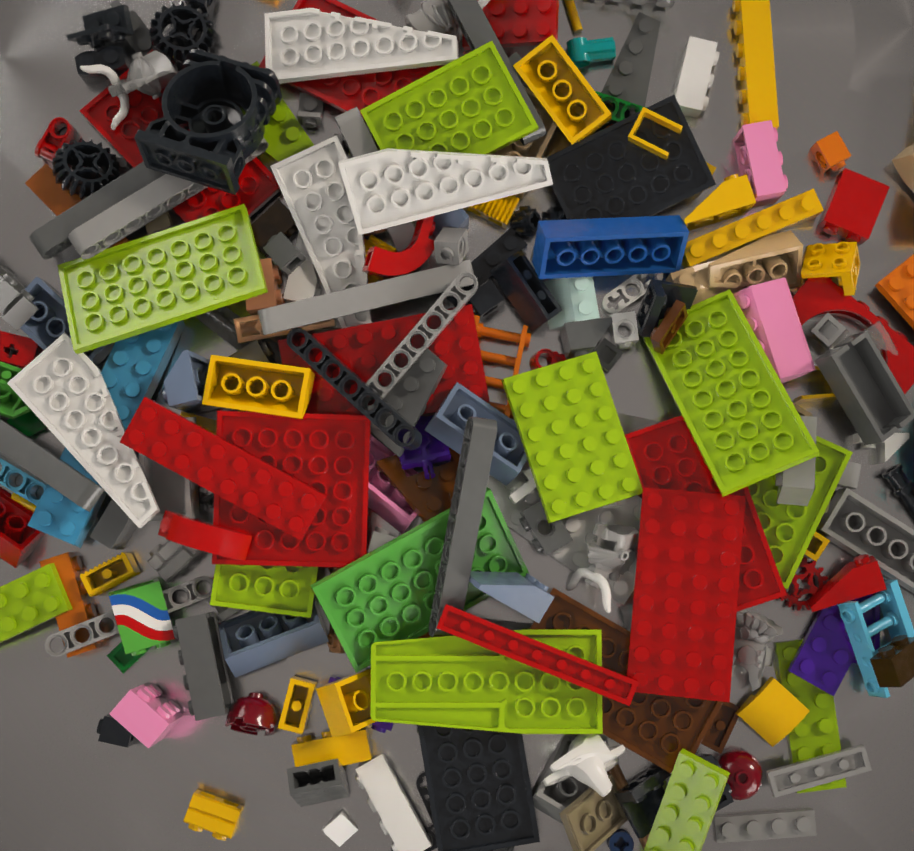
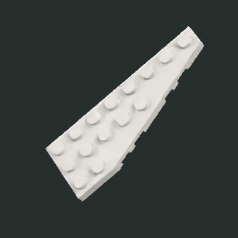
M315 8L264 13L266 68L275 72L279 84L447 65L459 58L458 39L454 35L434 31L423 32L413 30L412 27L408 26L397 27L392 26L391 23L355 16V18L341 16L340 13L320 12L319 9Z
M337 135L270 166L326 294L368 284V274L362 272L366 260L364 234L359 235L338 165V161L348 159ZM371 310L338 317V321L342 328L372 323Z
M387 148L338 161L359 235L553 185L547 158Z
M64 332L7 384L139 528H142L160 509L135 451L120 443L126 430L100 369L84 352L76 354L73 351L71 338Z

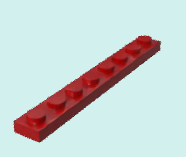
M448 604L445 605L436 627L439 630L628 706L631 704L639 683L637 680Z

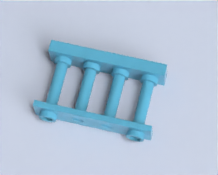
M884 580L887 589L876 592L874 596L861 603H858V601H847L838 604L868 695L873 697L888 698L890 693L888 687H879L870 659L878 653L880 648L874 649L870 637L888 628L891 640L899 635L914 637V628L897 580ZM880 604L884 618L867 627L863 613ZM892 641L883 645L882 647L889 645Z

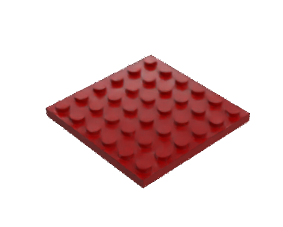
M217 411V436L327 496L301 541L214 494L213 525L251 535L252 539L245 561L212 554V564L344 567L366 555L371 421L365 415L305 413L303 419L246 411Z

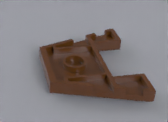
M449 447L451 462L434 467L435 477L432 479L430 472V479H426L424 471L407 477L396 454L376 461L375 466L379 472H383L389 479L388 482L399 490L405 497V501L424 522L451 507L460 454Z

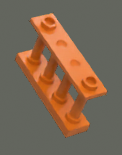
M474 315L478 338L485 336L519 343L517 357L481 350L482 361L514 367L513 376L519 373L523 348H528L531 333H527L528 326L523 325L521 334L483 326L484 324L479 323L480 316ZM485 376L487 386L505 390L502 383L503 379ZM508 401L507 405L487 402L507 417L514 419Z

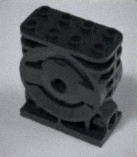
M191 49L187 54L188 60H185L181 65V71L169 81L162 96L163 117L150 122L146 131L138 130L134 138L146 168L236 195L240 188L238 178L246 165L245 159L260 145L264 136L265 125H268L270 116L276 111V105L282 100L279 80L275 72L269 68L257 67L247 62L229 59L226 56L212 54L202 49ZM240 108H242L245 111V116H243L242 110Z

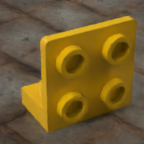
M857 242L816 243L808 245L801 277L838 276L839 286H843L844 296L855 295L860 270Z

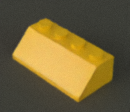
M553 35L513 65L514 69L571 145L589 136L612 119V113Z
M211 355L202 405L303 419L311 400L315 374L310 368Z

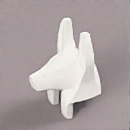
M579 734L571 742L568 752L550 765V769L554 773L546 777L543 783L545 786H551L573 776L581 783L591 787L600 796L605 797L610 793L613 786L608 778L607 771L618 764L619 759L617 757L624 753V745L610 751L599 736L600 734Z

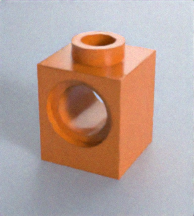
M838 131L820 139L810 148L823 173L831 169L833 173L839 171L846 166L845 162L851 157Z

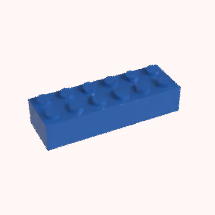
M680 215L538 221L532 263L539 279L673 273L681 268L689 230Z

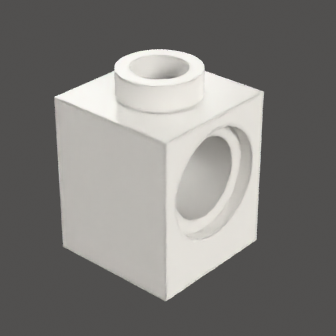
M635 311L611 314L609 316L612 317L613 321L610 326L611 343L619 346V349L633 348V344L639 341ZM626 326L630 331V335L628 337L621 336L618 333V327Z

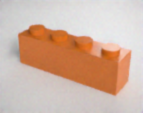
M67 552L39 561L41 567L50 563L55 564L73 608L56 617L59 631L97 616L96 609L93 603L89 602L88 592L80 578L82 562L80 557L75 555V552ZM86 628L78 629L75 634L77 641L80 643L86 642L90 636ZM104 640L68 653L67 658L103 647L101 642Z

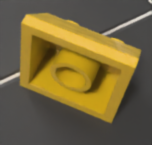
M371 668L316 688L332 738L353 733L377 722L373 721L370 717Z

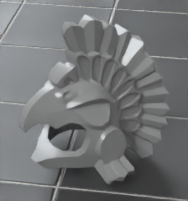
M737 611L732 678L735 677V667L739 665L748 671L752 691L761 687L765 666H772L775 648H768L767 644L774 639V636L783 634L782 627L776 625L773 620L766 618L765 615H760L755 611Z

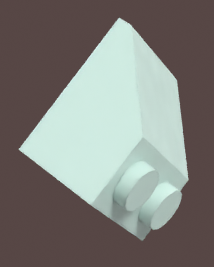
M593 277L556 278L544 282L562 309L561 312L548 321L549 330L562 329L564 323L600 318Z

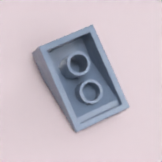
M471 571L469 582L476 588L537 623L541 621L554 599V596L547 592L549 587L528 573L525 577L517 572Z

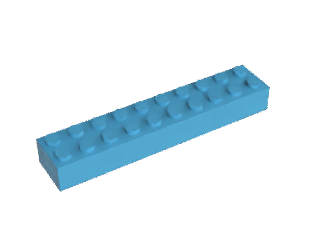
M183 320L115 342L101 374L125 430L143 398H152L185 328ZM65 447L60 459L99 485ZM47 484L27 526L81 548L107 492H103L89 512Z

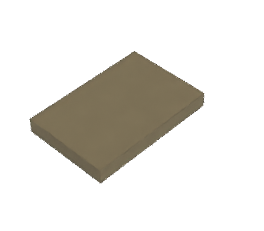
M607 774L613 786L610 793L605 797L600 796L590 787L559 813L573 851H594L628 820L615 796L618 790L612 774Z

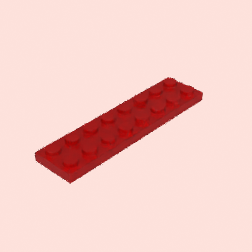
M148 397L143 398L120 440V443L301 541L327 496Z

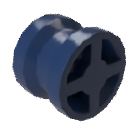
M623 828L617 829L606 840L610 851H632L634 848L633 838Z

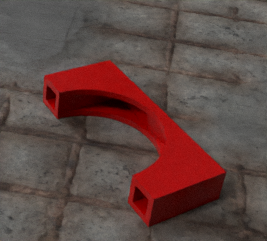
M831 277L806 278L792 295L801 326L807 320L827 313L843 315L856 320L870 332L883 359L902 391L906 394L914 384V346L908 342V338L903 333L894 331L889 327L886 319L881 316H875L870 312L869 306L864 302L857 301L850 295L844 296L843 286L835 284Z

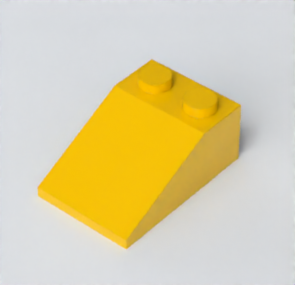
M734 174L724 178V182L683 220L689 232L745 215L756 203L747 175L739 177L738 174Z

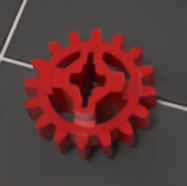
M807 557L802 558L799 567H803V569L794 575L788 592L785 589L787 595L777 598L779 601L787 600L785 607L790 608L794 604V610L800 611L802 606L804 610H810L807 601L824 586L823 581L828 579V576H821L820 574L824 570L823 567L815 568V560H811L807 564ZM813 576H814L815 581H816V586L814 585V582H813ZM797 580H802L804 588H799ZM802 595H810L808 599L798 601L799 598L801 599Z

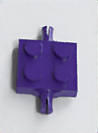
M433 415L428 417L420 416L415 426L422 435L421 445L416 450L410 451L405 449L402 456L399 457L402 469L423 467L426 479H430L429 472L431 479L435 477L432 464L451 460L449 447L425 431Z

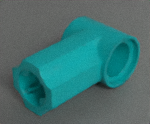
M578 37L566 43L568 56L577 68L586 67L592 62L615 60L616 46L613 37L594 40Z

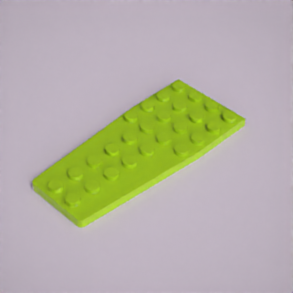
M601 629L512 630L602 666ZM457 636L378 641L371 645L370 717L373 721L520 734H603L602 695Z

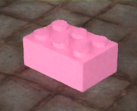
M772 120L742 125L732 141L740 176L747 175L756 200L752 208L775 204L788 188V179L783 174L781 167L783 165V156L781 151H778L776 144L778 141L777 129L773 128Z
M145 683L130 689L109 713L147 748L163 740L184 716L180 712L181 707L173 700L167 701L161 696L163 692L153 683L150 685Z

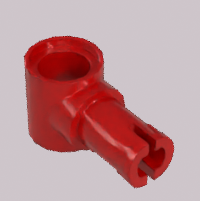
M541 349L531 356L529 364L530 368L534 370L543 367L538 362L539 356H544L547 359V366L565 361L566 357L565 354H559L557 351Z

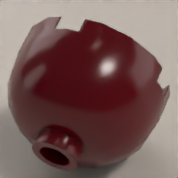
M251 692L249 696L240 697L233 702L227 714L225 726L231 725V730L244 734L257 735L259 731H265L264 736L274 735L277 713L274 706L269 701L263 699V694Z
M732 748L723 751L722 754L716 757L720 768L730 773L727 783L732 791V799H749L758 792L762 785L763 772L755 756L746 750Z

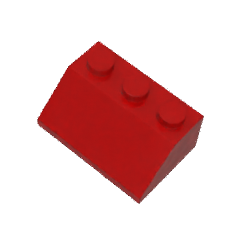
M0 487V558L14 568H17L33 552L45 533L27 526L34 512L12 500V495Z

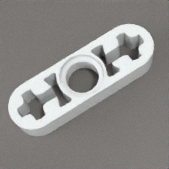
M656 273L655 280L662 281L663 273ZM635 274L606 294L601 302L603 312L607 315L620 313L644 296L650 280L644 286L641 281L648 274ZM628 284H635L639 289L638 295L629 296L625 291ZM620 291L624 299L618 302L616 305L617 309L615 310L614 307L608 308V299L610 298L614 301L620 296L617 293Z

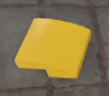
M770 677L755 696L751 694L735 714L773 747L785 738L805 718L810 710L775 678Z

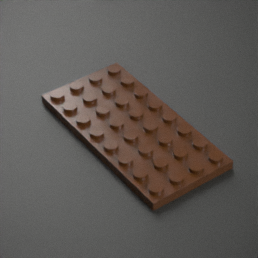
M552 587L550 594L554 596L553 601L539 623L533 621L529 629H601L602 667L627 676L631 632ZM635 692L631 704L628 706L602 695L603 734L667 772L672 773L678 754L682 749L693 754L696 753L723 702Z

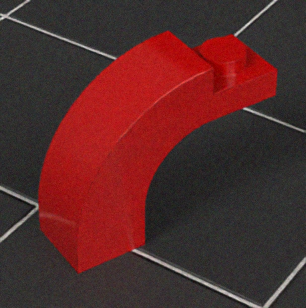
M435 216L417 220L409 245L400 252H391L376 246L370 247L362 272L380 277L403 275L419 268L435 249L434 240L428 238L435 230L436 222L433 221Z
M168 510L164 512L158 535L165 537L166 540L204 552L243 561L246 559L252 539L251 535L208 524Z

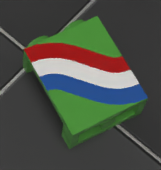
M158 578L108 593L125 654L131 653L132 656L145 653L148 647L156 645V648H162L170 645L171 640L175 639Z

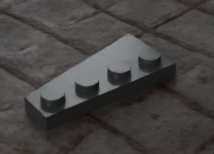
M641 12L638 13L601 93L645 107L660 21Z
M427 348L384 400L415 427L448 365ZM393 415L387 417L385 421L386 427L392 425L394 421ZM370 422V431L397 456L401 457L405 449L396 445L376 425ZM411 431L404 435V443H407L408 439L412 437Z

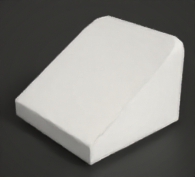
M343 810L322 829L339 847L359 830Z

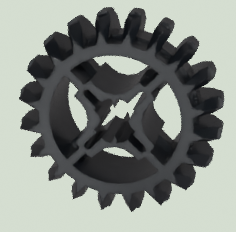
M182 0L179 6H175L171 1L170 8L163 5L161 12L156 11L154 14L155 19H151L150 22L152 27L149 29V35L152 37L151 44L156 46V51L164 54L167 58H171L173 65L177 60L181 61V65L185 60H188L187 54L191 49H202L210 53V48L214 46V24L212 21H209L208 13L202 14L201 6L194 9L192 2L188 6H184ZM170 24L171 31L168 32L169 35L167 37H164L163 31ZM200 29V31L202 32V36L195 43L194 35H196V31Z
M82 137L78 142L74 139H71L69 144L64 142L61 148H58L55 158L52 161L53 176H56V184H62V191L70 190L71 196L78 194L80 200L84 196H90L120 177L119 162L116 161V154H110V147L102 148V142L94 144L92 138L88 142H85ZM68 163L72 166V170L74 171H71V169L68 167Z

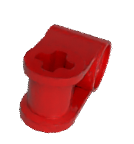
M54 118L49 123L43 137L37 143L35 156L38 158L43 157L52 162L58 148H61L64 142L69 144L71 139L76 140L77 131L75 127L65 118ZM67 127L66 133L59 136V130Z

